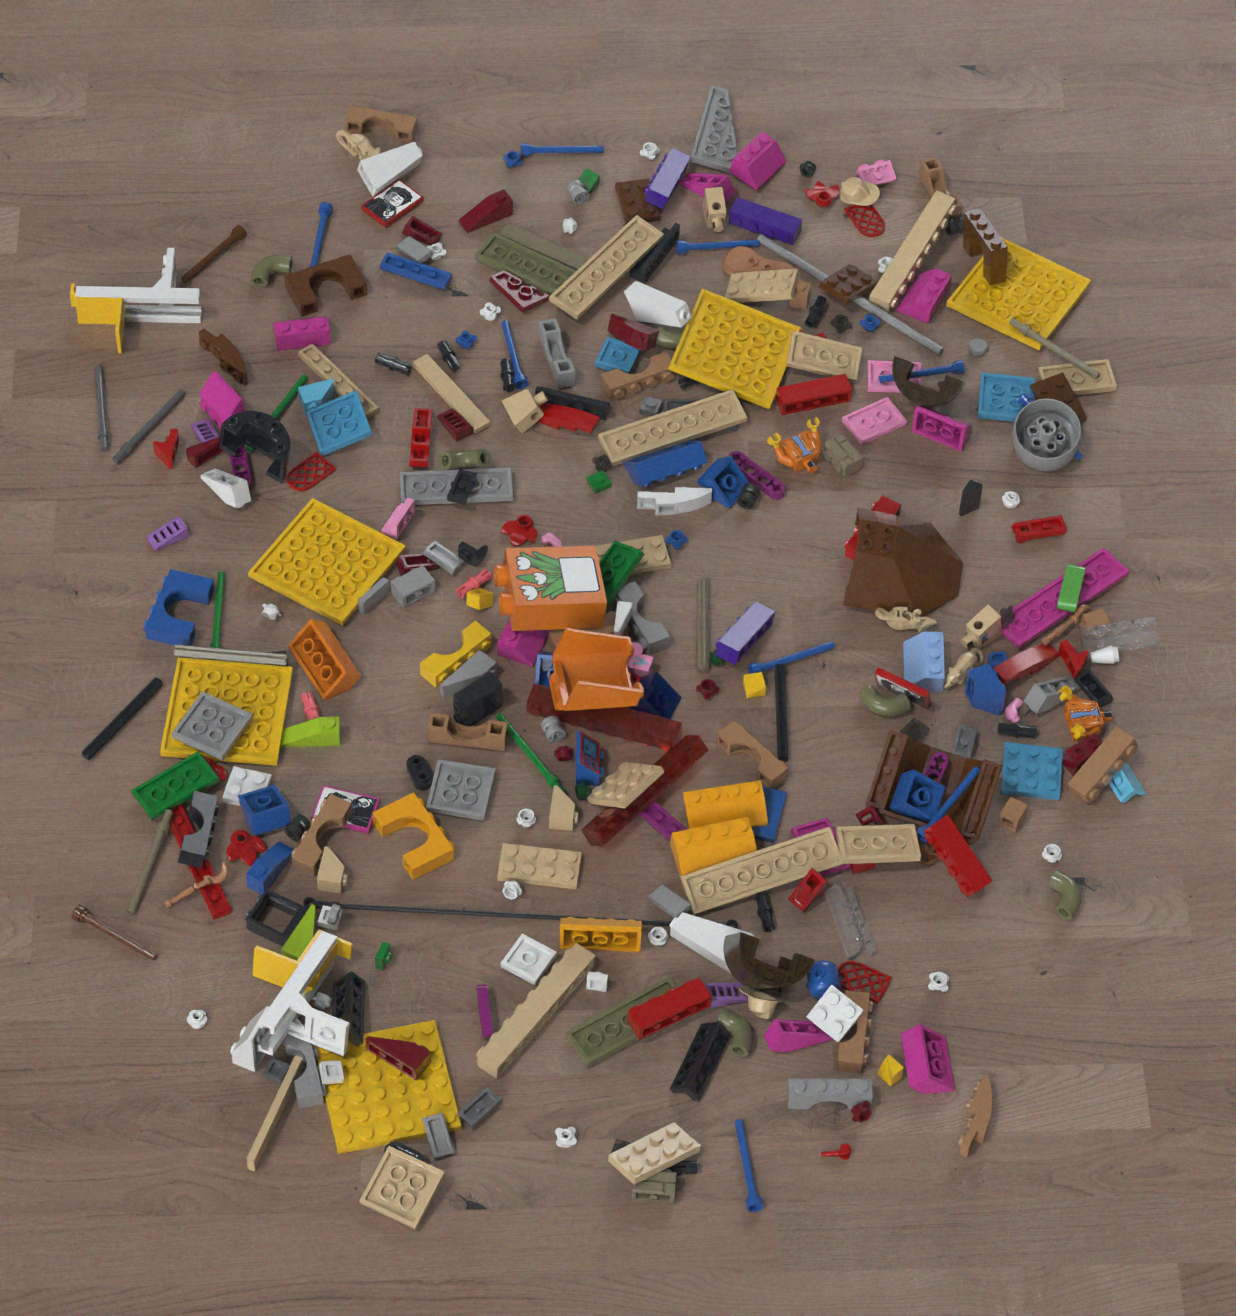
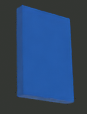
M763 787L768 825L752 827L755 839L774 843L787 792Z

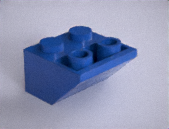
M989 663L968 670L964 693L972 707L998 716L1002 715L1007 690L1005 685L999 681L996 670L992 669Z

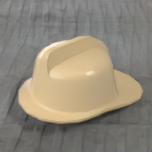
M851 177L843 181L839 193L840 199L844 203L859 206L872 205L878 200L880 195L879 188L875 184L862 181L857 177Z
M746 986L739 987L741 992L748 995V1008L757 1017L769 1019L774 1013L777 1003L782 1002L781 999L775 998L762 990H755Z

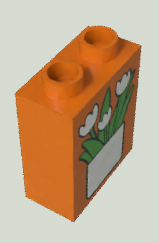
M596 546L505 548L503 564L494 565L495 587H504L505 593L499 594V611L501 616L509 615L512 631L603 627L607 599Z

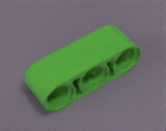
M1067 563L1057 609L1076 612L1086 567Z

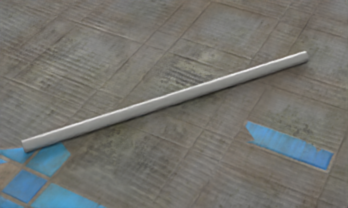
M763 234L758 236L757 240L760 241V244L819 281L829 277ZM862 296L853 301L940 356L943 353V347Z

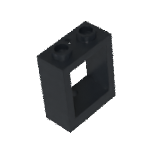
M491 671L453 694V718L455 722L464 726L471 727L502 707V683Z
M266 889L263 895L260 894L254 908L250 909L245 916L247 930L284 946L309 908ZM269 905L293 916L283 933L258 922Z

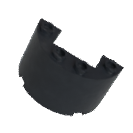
M244 411L226 419L221 424L219 448L234 457L244 444L274 460L266 471V475L282 484L287 474L290 452L289 434L282 423L273 416L258 411Z

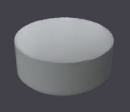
M976 338L970 341L969 352L972 355L982 356L986 353L987 343L984 340Z
M332 905L327 923L336 924L341 910L340 905Z

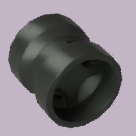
M958 216L954 220L952 218L948 219V224L945 228L948 236H953L956 232L963 233L964 216Z
M750 483L744 484L736 500L737 504L744 509H752L760 494L759 488Z
M297 814L293 818V822L288 823L284 827V831L290 839L297 842L302 838L303 833L309 830L311 823L304 815Z

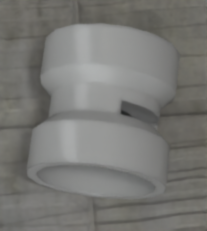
M581 180L572 181L567 187V191L572 196L575 204H583L590 197Z
M557 716L547 717L541 723V727L546 732V737L550 743L559 742L566 736V732L560 726L561 722Z

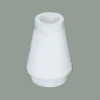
M1112 645L1090 652L1092 663L1115 664V662H1119L1118 648L1112 647Z

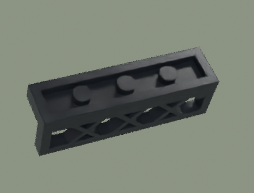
M675 222L670 230L663 228L661 231L664 233L663 239L630 271L631 278L642 283L647 282L676 244V241L679 240L680 224Z
M537 386L535 390V395L541 391L545 393L548 401L545 403L582 410L599 416L600 420L605 421L610 409L609 402Z
M351 971L333 982L332 1016L340 1019L344 1013L342 1019L350 1023L348 1041L358 1047L363 1044L365 981Z
M720 1022L702 1023L670 1087L673 1093L686 1092L693 1101L700 1100L731 1035Z

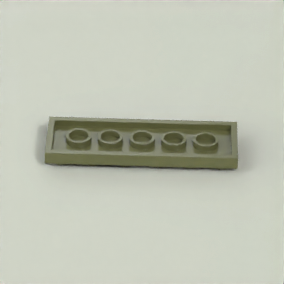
M493 233L475 254L476 260L497 270H505L522 279L523 282L551 295L576 272V270L497 233Z
M667 977L566 1032L565 1037L586 1066L589 1067L638 1040V1037L627 1022L628 1010L635 1005L648 1002L652 997L665 994L671 988L676 989L677 987L670 977Z

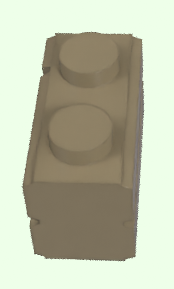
M842 434L825 442L823 455L827 461L830 460L834 464V468L838 473L841 472L844 477H848L863 468L864 458Z
M665 1169L635 1185L633 1184L632 1200L674 1203L676 1172Z

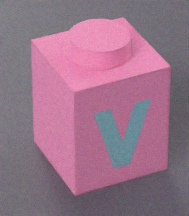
M634 652L627 663L628 672L642 677V682L648 683L653 670L654 657Z

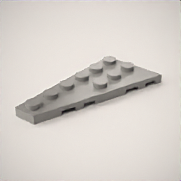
M711 85L690 162L727 173L730 171L733 158L737 155L732 114H730L728 89Z

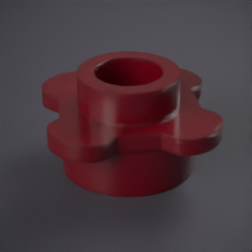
M705 679L700 685L696 686V691L700 692L704 699H710L711 695L719 692V687L715 685L713 680Z
M560 746L554 750V756L557 757V761H569L572 759L574 749L569 748V746Z
M863 1101L852 1107V1120L854 1122H865L871 1117L872 1112L868 1108L870 1105L868 1101Z

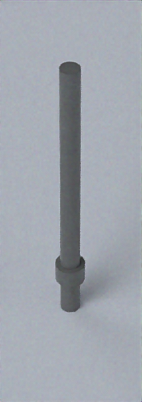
M98 364L95 366L99 419L98 440H100L101 451H107L109 431L106 427L102 365Z
M180 389L128 443L126 442L120 447V451L112 460L115 463H119L125 455L128 456L133 451V447L185 395V392Z

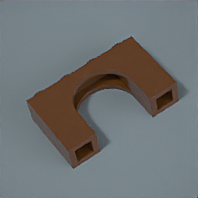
M980 208L965 211L963 220L964 249L969 256L983 253V276L989 285L1006 282L1007 245Z
M351 254L284 276L285 288L301 317L318 312V300L312 291V287L321 281L338 282L344 287L351 300L367 295V282Z

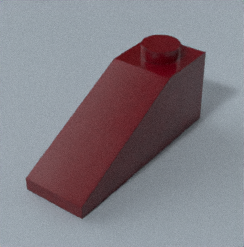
M505 189L493 193L461 217L459 223L466 233L509 217L513 215V200Z
M613 313L610 316L607 330L629 346L642 351L655 348L659 332L656 329Z
M367 1036L365 1039L366 1050L414 1080H417L431 1064V1053L423 1045L419 1046L414 1042Z

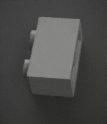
M423 565L391 581V594L403 608L435 592V580Z

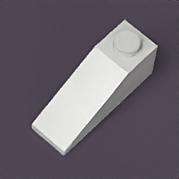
M216 468L200 475L201 479L226 504L240 508L251 501L247 480Z

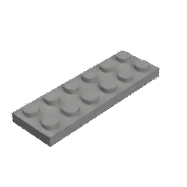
M511 467L463 469L477 473V479L466 503L513 501ZM458 470L400 472L401 503H404L408 497L415 500V505L454 503L447 501V495Z

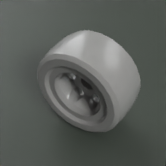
M1039 399L1030 402L1018 413L1013 423L1011 439L1014 452L1022 463L1037 471L1047 472L1063 468L1071 462L1080 446L1082 431L1080 421L1071 407L1055 399ZM1036 429L1037 432L1032 434L1030 431ZM1061 435L1063 439L1058 440L1056 437ZM1039 441L1041 444L1036 446L1033 442ZM1052 444L1054 448L1049 449L1047 445Z

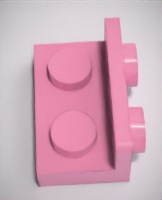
M878 160L870 166L868 164L861 165L854 173L862 181L873 183L876 186L891 183L897 179L890 160Z
M408 497L404 503L398 505L382 528L381 533L398 540L415 515V500Z

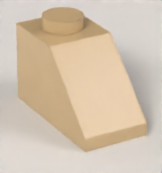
M554 785L549 829L573 831V825L578 823V812H575V803L558 786Z
M324 847L317 877L318 891L341 894L343 886H347L348 875L345 874L344 865L331 849Z

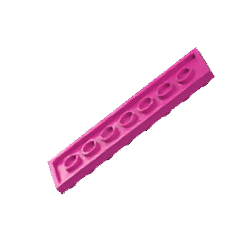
M1102 548L1077 565L1086 567L1076 610L1129 575V570L1105 548ZM1064 574L1001 616V634L1018 650L1074 613L1057 609Z

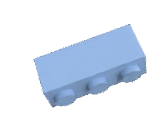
M924 631L903 642L904 679L929 692L943 691L945 679L943 632Z

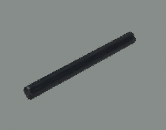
M777 664L774 669L777 753L780 761L787 762L788 731L785 666Z
M155 677L82 751V756L90 760L163 686L162 680Z

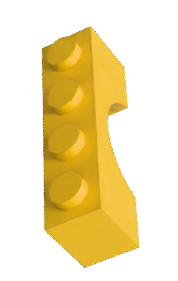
M475 620L462 630L463 646L457 652L449 655L432 653L420 662V675L435 688L438 687L479 650L485 652L490 648L491 633Z

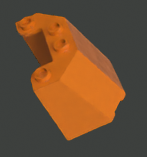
M565 628L552 655L554 673L549 678L555 710L572 711L637 706L640 698H643L644 687H642L640 682H636L634 686L631 684V674L628 672L627 667L630 657L634 654L631 638Z

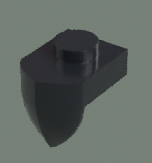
M463 541L458 545V557L464 560L465 563L475 567L484 560L488 551L487 545H483L479 549Z

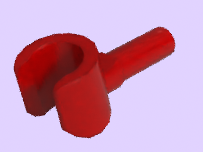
M841 1144L839 1150L821 1152V1157L838 1156L842 1160H847L851 1154V1146L849 1144Z

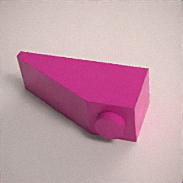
M688 173L679 183L680 186L703 197L705 188L722 187L725 202L735 193L728 175Z
M774 1019L764 1035L770 1050L778 1052H790L832 1040L831 1036L812 1021Z

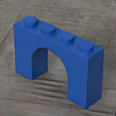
M170 569L168 576H164L163 587L157 592L156 603L150 608V617L145 620L143 630H145L146 639L170 645L191 646L196 636L195 623L173 618L166 611L173 603L182 600L209 605L215 592L214 579Z

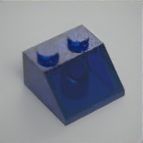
M658 672L642 676L639 682L644 687L643 698H640L637 706L629 707L638 717L665 727L682 697Z

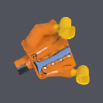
M817 417L814 418L815 425L811 424L810 419L806 423L812 432L807 430L781 442V437L778 433L773 434L775 441L771 436L768 437L767 443L774 446L773 450L781 464L792 468L796 472L807 469L812 474L817 471V463L822 452L820 432L816 428L819 425Z
M1066 685L1059 689V692L1062 693L1059 696L1060 700L1067 701L1065 703L1064 716L1073 742L1084 740L1094 733L1099 736L1103 731L1104 722L1112 721L1111 711L1100 712L1096 701H1088L1072 694V690Z

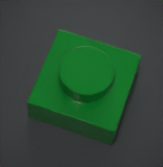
M603 470L587 476L586 482L595 494L612 487V482Z
M382 941L375 956L376 969L384 970L385 965L391 962L393 953L390 952V943Z

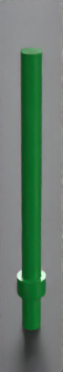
M302 374L271 416L276 419L280 416L298 393V387L303 386L308 380L306 374ZM246 446L248 451L251 452L253 450L251 447Z
M222 571L218 572L213 637L210 647L221 648L220 634L225 573Z
M502 713L497 714L496 719L498 721L508 722L507 732L546 778V783L550 788H554V785L558 786L567 795L555 774L552 775Z

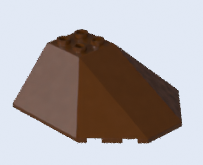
M857 508L855 525L860 526L857 549L849 583L845 589L843 605L874 612L877 608L890 612L894 607H907L908 612L911 613L916 609L921 610L919 616L923 617L928 612L934 611L948 600L954 599L959 595L963 562L930 522Z
M889 730L865 803L866 807L873 805L884 825L914 824L916 832L920 827L929 823L927 821L920 822L904 817L889 808L901 774L914 769L924 775L931 757L935 753L942 752L948 757L949 767L941 784L945 786V790L938 811L973 767L980 769V773L946 814L949 815L968 845L979 841L1003 765L986 759L981 761L956 755L914 740L909 735ZM940 759V761H936V763H937V769H936V770L939 771L938 767H939L940 763H943V759ZM931 775L929 777L930 779L936 782L938 781V777L936 775ZM918 839L921 859L914 862L930 866L940 861L932 844L924 843Z

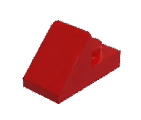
M171 429L169 436H166L165 442L153 441L155 455L168 469H173L179 445L178 429Z
M1068 639L1061 641L1058 653L1071 676L1075 679L1082 673L1087 663L1089 650L1076 653L1075 647L1071 646Z
M811 868L788 900L802 912H805L817 896L822 897L828 880Z

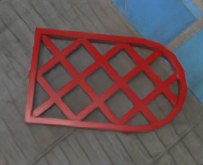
M859 205L844 208L845 213L862 235L877 237L885 231V222L873 205H869L871 208ZM857 208L864 209L863 213L858 212ZM869 210L872 211L871 215L866 214L865 211ZM855 214L861 215L860 219L854 217ZM863 216L870 217L868 221L863 220ZM871 219H878L877 223L871 222ZM861 222L867 223L866 227L861 226ZM869 224L876 225L874 229L869 228ZM878 226L883 227L881 231L876 230Z
M315 452L288 472L287 484L296 491H307L335 472L336 468L318 452ZM308 463H314V467H307ZM317 463H324L323 467H317ZM298 470H305V474H298ZM307 470H314V474H307ZM316 470H323V475L316 474ZM289 477H295V481H289ZM297 477H304V481H297ZM307 477H313V482L306 481ZM297 484H304V487H297Z
M846 961L838 967L839 975L844 974L846 980L840 981L842 988L856 992L859 991L855 989L860 988L861 992H864L863 987L870 986L872 991L867 993L873 994L874 998L869 996V1000L877 1004L892 980L891 976L856 961ZM851 965L852 969L845 971L844 966ZM863 969L865 975L858 976L856 971ZM854 972L855 977L849 979L847 973ZM876 975L878 980L871 982L869 976ZM867 978L868 983L861 984L860 979ZM857 980L859 985L852 987L850 982ZM887 981L886 985L883 987L882 982ZM879 983L881 989L874 990L873 985ZM881 992V994L877 998L876 993Z

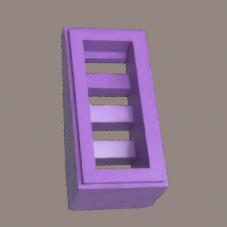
M209 419L191 424L199 443L219 437Z
M179 516L146 536V539L153 550L158 551L187 538L188 529Z
M741 983L704 984L712 996L711 1007L709 1008L748 1002L747 995L740 991L741 996L736 995L735 990H739L740 986H744ZM728 991L732 992V996L728 995Z

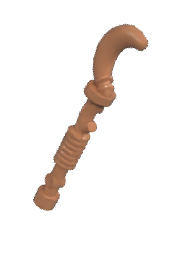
M1081 605L1076 610L1075 615H1071L1065 624H1061L1053 630L1052 634L1044 637L1041 640L1042 643L1048 645L1050 640H1053L1054 637L1069 629V625L1078 623V618H1080L1079 616L1083 612H1091L1089 605Z
M222 862V871L218 876L205 875L203 877L204 880L200 883L194 882V886L191 885L180 891V894L177 896H173L170 900H165L166 907H171V904L176 903L181 898L184 899L195 893V890L206 884H217L226 880L229 874L228 865Z

